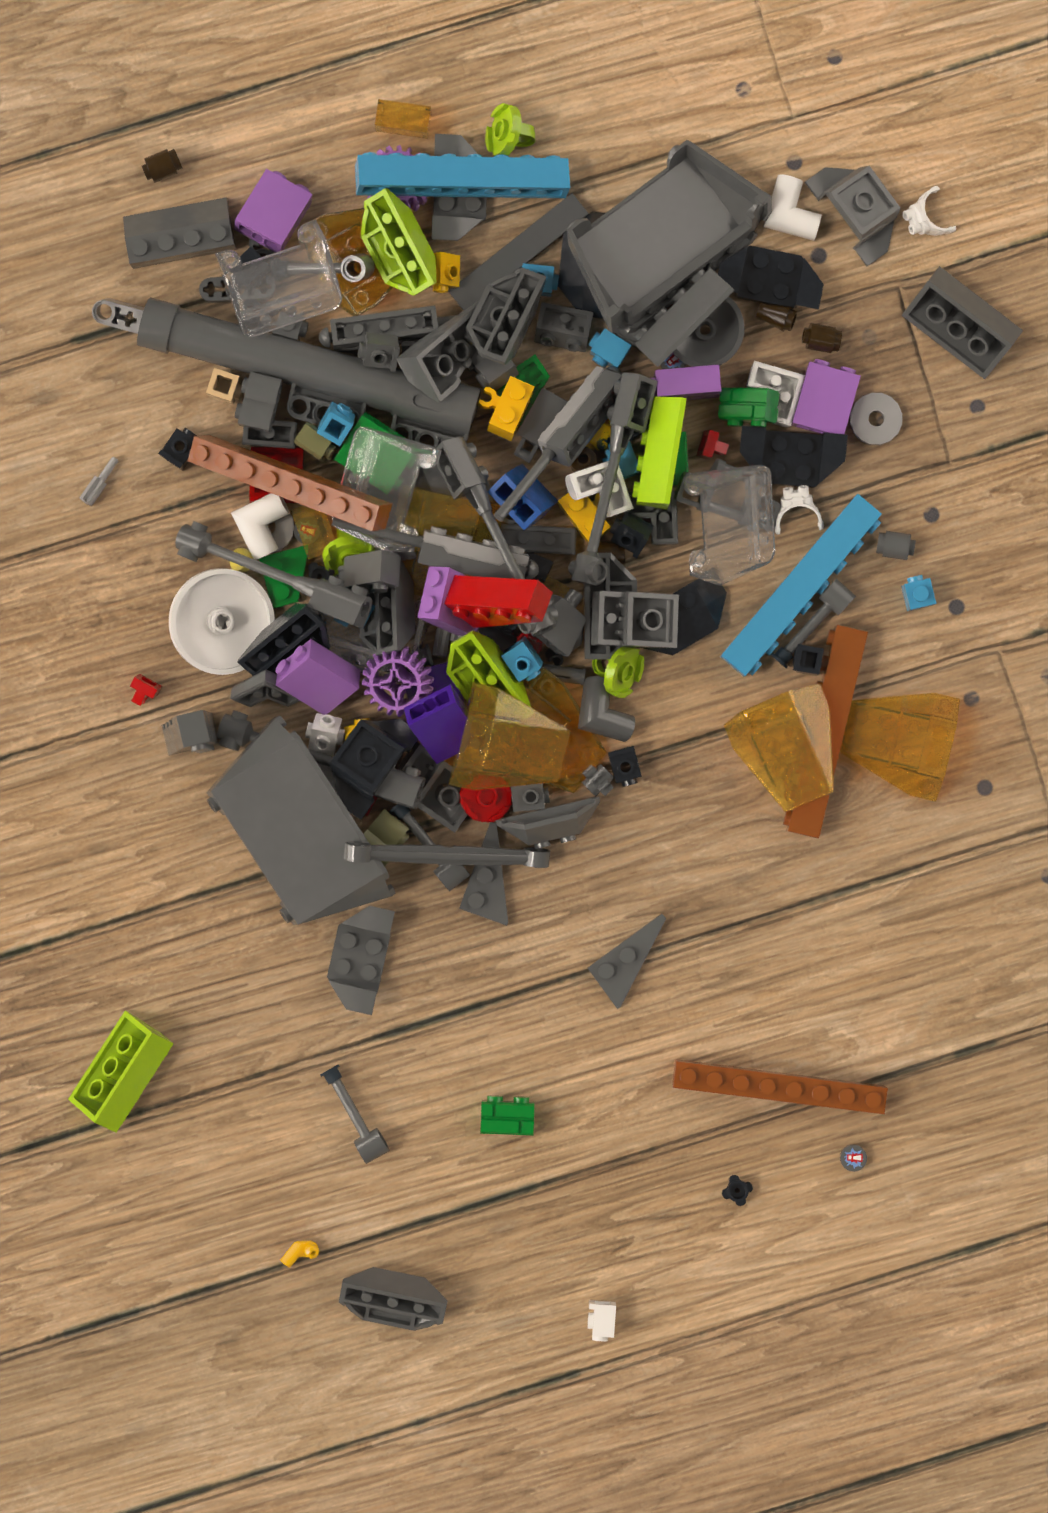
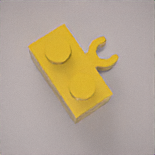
M510 376L501 397L497 395L494 389L485 387L484 393L490 395L491 400L485 402L480 399L478 405L483 409H495L487 431L512 441L533 395L535 386Z
M567 493L558 500L557 504L588 543L600 495L597 493L595 500L591 502L588 496L579 500H573L570 494ZM606 520L604 523L601 536L607 533L611 528V526L608 524Z

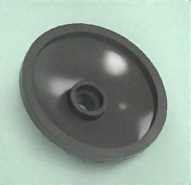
M728 296L686 338L673 354L680 361L692 367L720 366L729 361L739 350L744 337V320L737 304ZM704 325L710 327V333L707 335H703L700 332L701 327Z

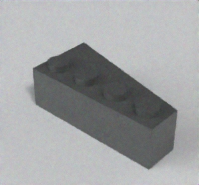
M205 710L175 716L172 720L161 725L169 756L187 751L199 754L215 750L214 745L219 744L213 713Z

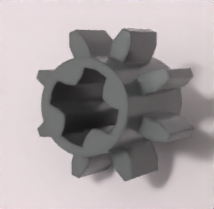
M601 764L597 768L590 765L582 773L586 777L582 784L595 797L600 792L606 796L614 788L610 784L614 777Z

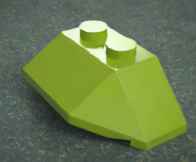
M384 188L365 200L361 238L385 284L413 296L436 284V257L412 210L388 188Z
M473 630L451 642L446 673L476 714L502 722L509 727L533 716L523 680L519 682L501 657L502 651L493 639Z

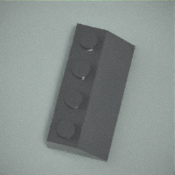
M227 197L123 217L129 264L133 269L237 250Z
M940 266L901 315L983 379L987 378L1023 332L1021 328Z
M702 268L691 279L694 284L688 290L683 287L672 298L675 303L669 309L664 306L653 317L656 322L650 328L645 325L634 336L638 340L634 345L656 367H659L734 291L711 268L707 271Z

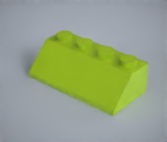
M653 398L648 418L650 419L649 428L645 430V433H642L641 445H646L644 456L639 455L636 471L641 472L640 482L634 481L632 497L637 498V505L668 509L687 398Z
M125 1010L68 1100L94 1123L117 1133L174 1043L162 1033Z

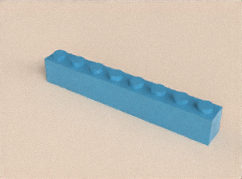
M367 152L358 155L355 163L356 195L373 196L384 188H388L396 196L566 198L570 190L569 159L556 155L547 156L546 158H535L532 155L508 157L503 154L494 157H483L480 154L458 157L455 154L430 156L426 153H419L415 156H404L402 153L377 155L373 152Z
M857 494L720 657L743 677L748 673L753 676L762 665L759 659L764 653L770 655L779 645L776 639L783 632L787 635L796 625L793 619L800 612L804 615L813 604L810 601L816 592L819 595L823 593L830 584L827 581L829 576L833 572L838 575L847 564L844 560L850 552L855 555L864 544L861 538L866 532L872 534L881 524L878 518L882 513Z

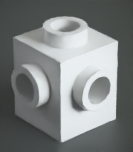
M316 713L314 722H308L305 738L310 739L308 749L334 757L337 745L342 746L345 730L341 729L342 718Z

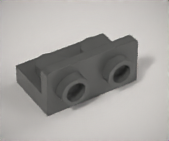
M542 302L534 342L547 347L564 348L572 352H586L593 312Z

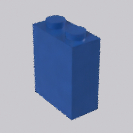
M520 464L505 473L487 492L501 506L529 470L523 464ZM536 479L509 512V515L523 530H526L541 520L558 503V500Z

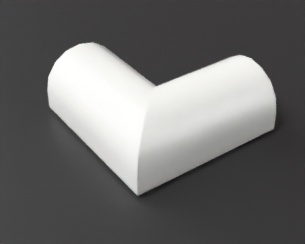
M778 175L771 198L772 213L767 221H765L764 227L814 241L822 214L796 208L803 181L788 175Z
M754 361L746 387L769 388L778 391L780 395L779 406H777V422L772 424L790 427L805 375Z
M609 461L566 476V487L573 500H579L596 493L601 494ZM618 466L607 517L633 509L620 466Z
M270 493L231 512L254 560L279 549L267 525L290 514L283 497Z

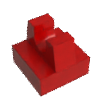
M705 430L703 431L696 456L710 459L713 457V453L726 455L729 444L718 441L719 432Z
M138 674L130 684V687L136 690L131 701L141 706L148 697L153 699L158 696L163 686Z

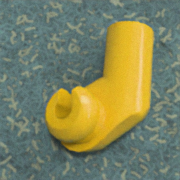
M311 1240L295 1241L280 1261L291 1268L299 1257L314 1259L319 1255L318 1245Z

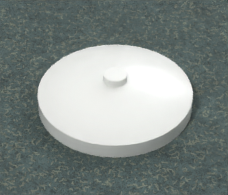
M210 569L190 578L177 592L169 612V631L175 648L190 665L211 674H234L245 670L237 661L261 631L275 620L274 610L268 594L252 577L232 569Z

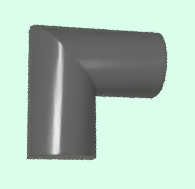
M274 420L271 433L243 427L242 445L296 449L297 445L294 444V440L298 435V423Z
M676 491L671 492L668 509L637 505V498L632 497L633 492H628L633 505V509L628 510V512L641 519H651V524L654 525L651 532L652 545L678 544L677 500L674 499Z
M264 670L234 685L231 689L230 699L248 707H252L266 699L287 707L300 701L277 687V674L268 670Z
M590 676L585 678L578 729L623 742L628 741L635 729V717L609 709L610 694L605 689L604 677Z

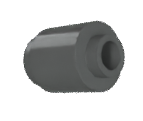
M886 531V533L879 532L876 553L883 554L882 557L907 560L908 555H914L916 540H911V534Z

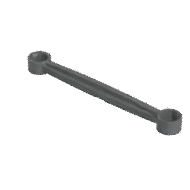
M351 841L345 842L344 860L360 863L379 860L452 865H524L534 868L549 867L550 850L545 848L535 849V847H526L524 850L457 845L453 847L442 845H371L365 842Z

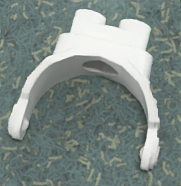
M938 186L930 188V190L919 197L915 204L910 205L908 210L903 211V218L909 221L910 224L908 227L910 234L918 233L920 235L937 236L956 231V226L949 228L937 227L926 215V198L929 194L939 191L940 188Z
M801 485L798 487V490H793V487L783 488L781 507L774 526L777 535L780 534V520L783 514L790 508L797 506L813 510L818 517L819 530L824 528L821 514L813 503L812 495L809 494V486Z

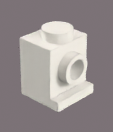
M589 1300V1309L594 1310V1313H588V1329H592V1340L608 1341V1337L614 1338L616 1302Z

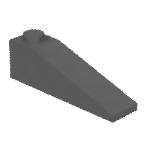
M478 302L414 343L396 358L408 382L435 402H441L458 387L461 382L460 376L465 368H469L472 363L471 358L476 348L466 331V327Z

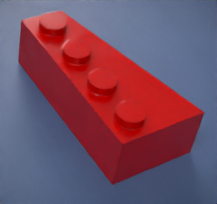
M454 575L444 604L453 611L452 614L463 619L473 628L543 622L553 592L539 580Z

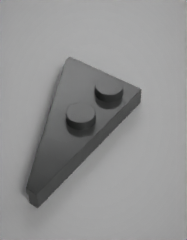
M490 822L481 847L500 848L496 823ZM502 865L474 866L459 909L507 926L508 915Z
M662 913L587 967L617 1009L621 1007L666 920Z

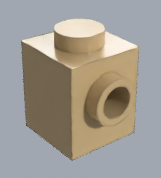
M214 368L206 394L211 398L234 405L235 400H240L243 394L241 393L242 379L238 375Z

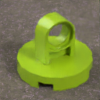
M502 103L494 109L490 116L494 118L492 127L487 126L485 134L488 152H492V155L495 156L501 154L508 156L515 146L528 147L536 142L535 128L530 124L521 122V114L516 106Z
M337 527V539L331 541L324 548L322 557L325 568L328 571L330 568L335 571L336 575H339L338 567L344 565V557L372 552L375 549L373 542L368 538L353 535L351 530Z
M620 647L617 649L611 659H607L606 670L602 667V659L592 660L594 672L598 676L604 677V686L610 695L617 698H625L633 692L630 688L634 681L639 683L644 670V656L639 654L640 650L638 648Z

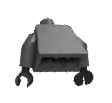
M572 588L569 589L564 598L556 595L551 596L548 607L554 606L558 611L557 626L549 632L536 637L548 647L545 652L547 661L550 662L553 659L554 665L557 666L563 664V656L568 657L583 641L586 617L576 609L583 596ZM518 624L507 625L510 630H514L518 627Z

